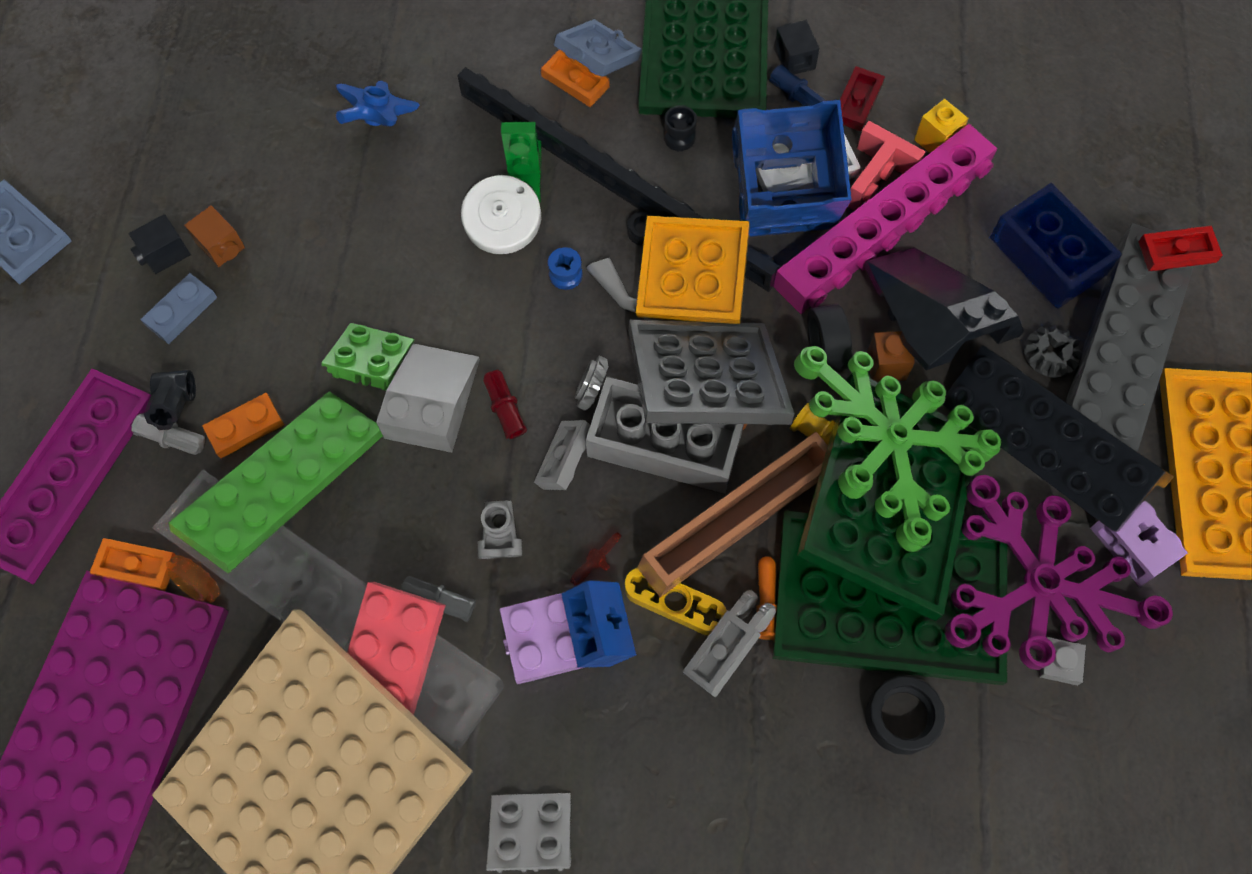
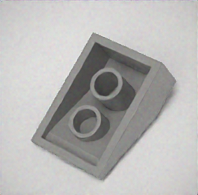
M412 344L386 390L376 421L384 439L452 453L480 361L479 356Z

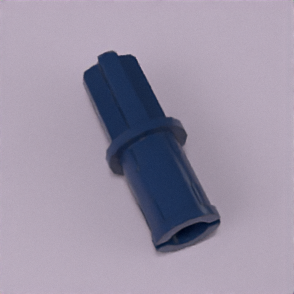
M783 65L777 66L770 75L769 81L785 92L791 102L797 100L803 106H813L826 101L807 86L808 82L806 79L796 77Z

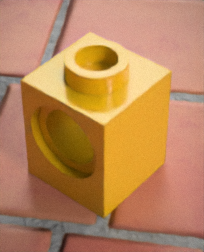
M943 99L922 116L914 140L931 153L963 129L969 118L946 99Z

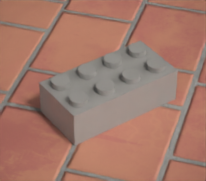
M606 377L586 437L587 457L725 494L744 424L646 423L639 386Z

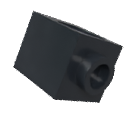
M807 20L777 27L774 50L781 65L785 66L794 75L816 69L820 48Z

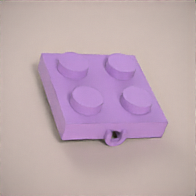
M562 593L500 608L506 635L503 643L506 655H510L517 685L581 669L577 667Z

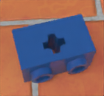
M585 581L561 594L578 668L611 667L636 656L619 582Z

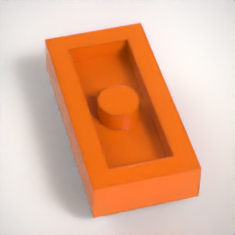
M560 49L541 68V76L589 107L610 87L609 78L593 74L589 71V68L577 60L567 57Z
M266 392L202 425L216 454L221 459L281 428L285 424Z
M103 538L89 573L166 591L178 556L169 551Z

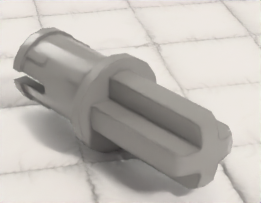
M143 413L136 416L131 429L134 432L133 435L156 441L162 448L173 447L193 455L203 451L206 441L203 435L180 428L176 422L173 424L172 429L158 430L157 427L147 424Z

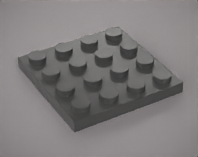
M629 320L628 334L646 423L792 424L794 411L765 323L729 324L694 321Z

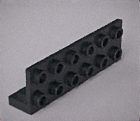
M984 345L981 346L948 390L945 402L942 404L951 411L958 405L968 407L974 417L969 425L977 431L993 430L1001 439L1000 448L1114 532L1120 531L1156 485L1165 488L1174 477Z

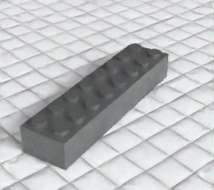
M1132 223L1117 244L1084 343L1083 353L1065 402L1138 452L1194 266L1148 271L1138 241L1143 234L1156 233L1157 231Z

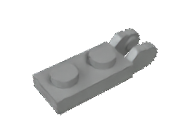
M752 590L743 593L730 611H726L683 670L685 675L715 698L761 636L760 632L768 627L776 613V607L767 602L759 608V611L756 612L748 624L742 621L757 604L758 596Z

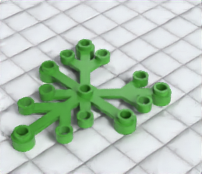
M818 346L804 348L794 360V367L797 373L803 378L810 380L820 377L845 400H835L828 392L820 391L809 402L811 412L818 417H826L827 415L847 416L837 428L839 437L847 443H853L856 440L878 443L860 465L849 466L839 476L838 485L844 495L852 499H859L864 496L873 486L874 472L892 454L897 482L889 491L884 492L876 499L875 508L885 518L893 517L903 508L905 522L898 526L896 539L905 550L910 552L919 551L930 542L932 534L930 524L921 518L919 506L923 509L927 518L938 521L949 513L950 505L945 497L938 494L929 495L913 480L907 450L912 445L939 447L958 464L959 469L965 475L974 476L984 468L985 462L999 453L1001 446L999 435L993 430H979L974 435L957 434L959 430L965 429L972 423L974 418L972 411L964 405L956 406L948 414V421L938 432L912 430L925 413L935 412L945 402L946 390L940 382H923L913 392L914 404L900 419L896 396L901 391V385L892 376L883 377L875 386V392L880 398L883 414L875 408L868 374L874 362L868 353L858 351L848 361V368L853 373L856 388L854 389L827 364V355L822 348ZM819 401L822 402L826 406V408L820 405ZM855 417L865 418L873 426L863 425L861 421ZM847 427H850L854 433L850 432ZM885 501H888L892 508L888 507ZM933 504L938 507L939 511L934 508Z

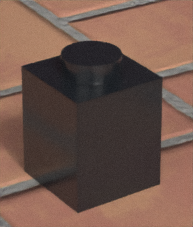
M165 214L128 233L136 245L130 248L141 266L148 264L155 274L191 255Z

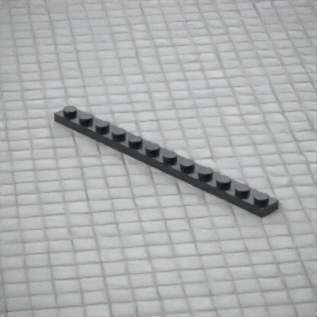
M465 67L457 75L461 96L502 122H535L537 138L541 140L542 148L639 210L651 212L655 216L705 219L695 213L688 204L676 201L668 196L661 187L651 185L640 178L634 170L626 169L616 163L607 153H600L589 146L582 137H575L564 130L558 122L548 120L540 115L533 106L521 103L506 89H499L491 84L482 74H476ZM748 246L745 278L769 292L774 286L776 272L780 266L770 256L760 254Z

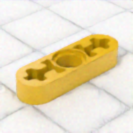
M638 568L630 571L625 579V593L631 602L707 636L710 635L718 622L712 621L710 625H706L703 623L704 616L695 611L693 619L686 617L691 611L693 600L699 602L696 609L703 613H707L710 608L716 610V618L719 620L727 611L721 601L681 583L662 597H659V603L653 602L655 593L648 590H643L641 594L635 593L633 581L639 583L642 578L645 579ZM648 582V587H649L650 589L654 590V589L652 588V586H651V585L649 584V582ZM672 592H679L686 598V606L682 610L672 611L665 604L666 596Z

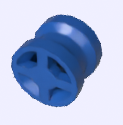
M563 247L556 249L550 254L548 258L549 277L555 287L569 290L575 288L581 282L583 275L581 269L582 262L577 251Z

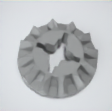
M599 355L595 361L591 360L574 397L578 400L576 407L587 410L593 404L609 367L606 358Z

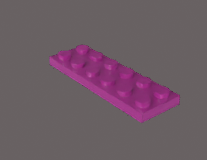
M93 368L89 371L0 500L1 569L34 585L134 433L131 431L133 421L140 413L144 414L151 394Z

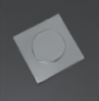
M1047 637L1055 647L1056 656L1052 664L1040 669L1039 677L1077 686L1083 683L1086 645Z

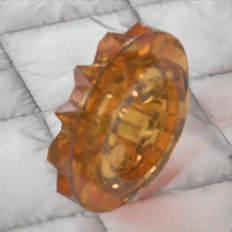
M175 555L166 563L171 580L195 600L212 603L221 594L217 581L212 579L210 573L202 569L201 565H197L190 558Z

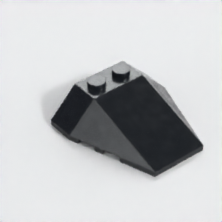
M915 247L868 260L864 265L879 297H885L890 307L887 313L891 321H897L902 331L900 339L904 347L926 371L951 362L962 344L966 341L989 334L997 344H1001L1020 337L1024 332L1019 316L1008 305L1007 301L994 290Z

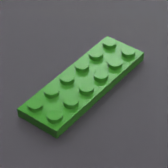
M329 391L169 522L170 532L222 570L230 573L381 439L383 435L376 422Z

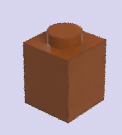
M212 205L184 225L195 243L218 267L235 258L245 248L235 229Z
M902 331L874 333L867 353L874 362L873 367L870 369L872 380L879 382L885 376H892L898 381L907 380L915 360L900 339Z

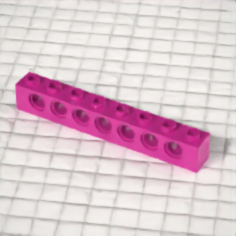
M970 124L966 125L780 267L776 272L773 287L800 314L809 307H818L826 299L827 293L835 287L837 289L844 287L851 279L852 274L858 269L865 270L864 265L866 261L875 259L877 254L883 250L886 252L890 251L899 242L904 233L907 231L912 233L918 229L927 215L930 213L933 215L937 214L944 208L949 198L953 195L958 197L963 194L970 186L972 180L976 177L981 179L986 176L994 166L992 160L998 148ZM836 255H842L845 258H839ZM810 274H818V275H820L821 277H820V278L813 277V276L810 275Z

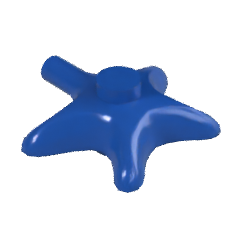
M378 81L376 86H368L364 89L346 84H337V91L353 105L351 108L337 111L336 118L340 124L354 120H364L365 123L372 126L384 125L391 127L396 124V116L413 112L420 106L415 101L393 96L388 90V84L384 81Z

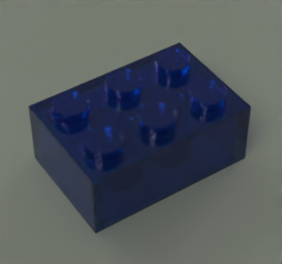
M1052 182L1001 215L990 236V239L1057 309L1106 277L1122 256V253Z

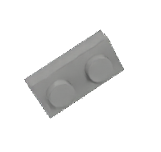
M585 420L561 421L534 481L536 485L543 490L567 489L569 483L574 478V471L581 455L586 449V437L590 428L589 423Z

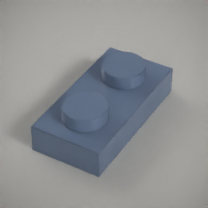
M189 273L140 320L147 328L167 344H170L217 299V296L213 290Z

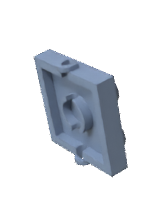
M595 19L556 34L554 46L563 51L567 57L577 60L589 68L590 72L601 77L638 61L642 50L625 39L621 30L612 31Z

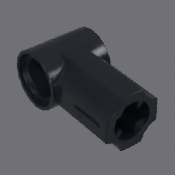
M191 370L159 372L151 375V397L144 411L147 424L157 427L158 430L172 429L173 424L179 420L185 402L194 401L196 396V382Z

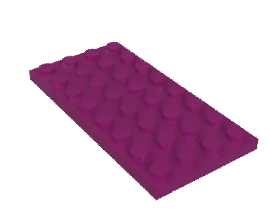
M86 570L0 760V874H124L154 797L152 794L161 782L229 613L228 610L146 586L92 575L89 573L90 571Z

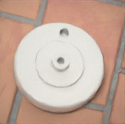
M497 175L479 181L468 191L461 207V220L467 236L478 248L493 254H509L524 248L534 239L541 224V208L537 195L527 183L513 176Z

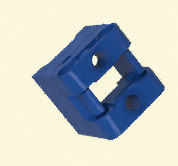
M840 100L823 101L813 106L761 110L752 108L738 110L731 138L734 166L738 172L740 221H749V237L824 230L837 225L852 200ZM778 143L784 144L789 152L779 154L773 149V145ZM811 163L814 188L782 192H758L756 168L769 170L799 167L802 164Z

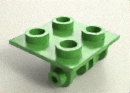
M350 323L322 361V366H326L327 372L332 373L334 378L346 379L353 383H359L361 380L362 385L368 386L371 381V386L386 391L395 376L393 375L411 348L414 339Z

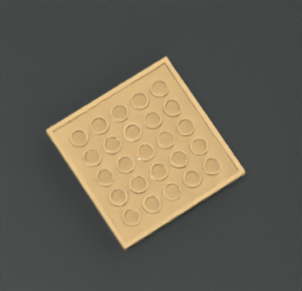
M298 609L293 610L152 796L226 874H393L473 771L305 612Z

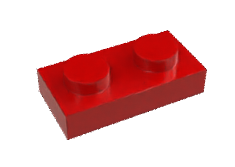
M1212 225L1143 234L1138 241L1148 271L1217 263L1223 256Z

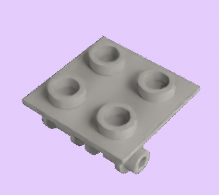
M571 793L492 795L487 871L502 873L503 870H522V872L534 870V872H539V869H558L559 871L570 869Z

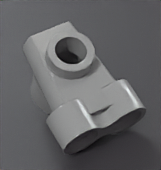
M512 501L485 502V507L481 514L483 538L481 541H478V558L521 557L522 539L516 538ZM500 515L505 516V524L500 528H496L494 525L495 518Z

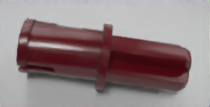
M500 370L486 373L483 381L493 403L491 410L497 414L506 439H514L526 433L527 428L516 406L518 403L517 397L511 395Z

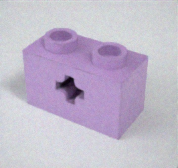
M1146 501L1142 502L1118 532L1112 531L1100 521H1097L1090 528L1114 557H1122L1129 562L1131 567L1130 576L1139 587L1188 554L1182 546L1180 538L1165 527L1158 519L1154 508Z

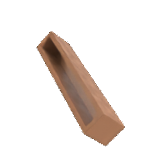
M817 432L813 433L645 553L637 568L659 597L665 595L818 483L828 445Z

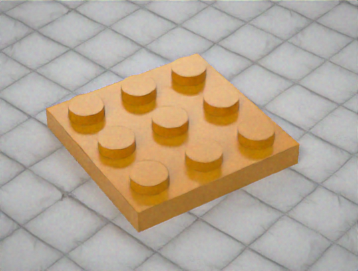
M647 216L636 306L637 317L740 324L750 229L749 221Z

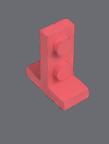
M868 121L862 129L857 149L873 158L850 189L852 200L848 207L854 211L858 209L864 202H867L876 195L879 189L877 184L881 179L886 181L893 170L904 174L924 158L926 151Z

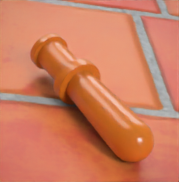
M764 556L758 562L760 605L756 606V612L767 602L777 609V605H775L776 562L772 557ZM775 615L768 627L760 632L761 636L759 639H774Z

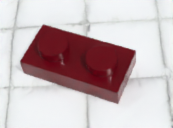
M855 66L840 98L844 126L862 131L883 86L885 76Z

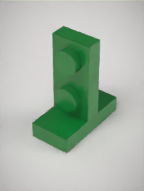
M501 122V136L508 176L516 177L527 183L534 190L539 202H541L542 145L541 140L537 138L536 123Z

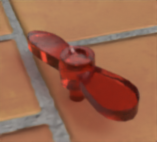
M616 532L600 550L592 549L586 557L587 562L574 572L570 582L574 586L580 585L594 567H601L607 571L610 565L605 562V555L616 545L622 535Z

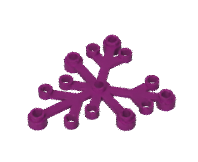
M979 475L968 484L966 489L968 501L972 505L982 508L992 523L986 521L982 516L972 515L962 524L964 536L970 540H978L983 536L1008 544L1026 570V574L1024 577L1025 584L1003 598L977 591L969 584H963L956 588L951 594V600L955 607L967 610L973 606L983 610L973 616L959 614L948 621L945 626V635L953 646L957 648L969 647L978 641L981 629L992 623L991 633L983 639V648L992 657H998L1006 653L1010 649L1008 630L1011 611L1033 598L1029 635L1028 639L1019 648V656L1022 663L1033 670H1040L1052 664L1056 656L1054 645L1046 638L1049 606L1052 607L1061 620L1060 632L1066 640L1076 642L1088 634L1087 623L1076 615L1064 596L1075 599L1098 632L1096 637L1098 646L1103 651L1109 653L1122 648L1125 643V637L1118 628L1112 625L1100 607L1136 617L1142 626L1149 629H1157L1171 621L1173 616L1171 605L1160 596H1150L1139 602L1099 590L1112 581L1119 582L1130 575V564L1122 557H1114L1107 561L1102 570L1079 584L1064 580V578L1072 573L1085 571L1095 563L1093 551L1088 547L1080 546L1070 552L1067 559L1054 566L1058 527L1067 522L1071 517V508L1065 499L1059 496H1049L1037 506V520L1042 525L1037 559L1021 537L1023 513L1028 508L1027 498L1022 493L1012 492L1003 499L1001 508L996 501L1000 495V487L994 478L988 475ZM976 490H980L983 493L984 498L980 497L977 494ZM1010 500L1016 501L1019 509L1014 508ZM1047 510L1053 514L1054 519L1049 516ZM970 523H975L979 527V533L971 529ZM1077 554L1085 558V564L1078 560ZM1113 564L1120 568L1121 574L1115 572ZM1038 578L1045 581L1046 588L1040 584ZM960 591L965 592L969 596V603L961 599ZM1148 610L1153 614V618L1149 615ZM1070 623L1077 627L1078 635L1071 631ZM955 627L960 628L964 632V639L957 636ZM1107 634L1113 637L1114 645L1108 642ZM992 638H996L1000 642L1001 650L993 646ZM1029 649H1033L1037 653V661L1033 659Z

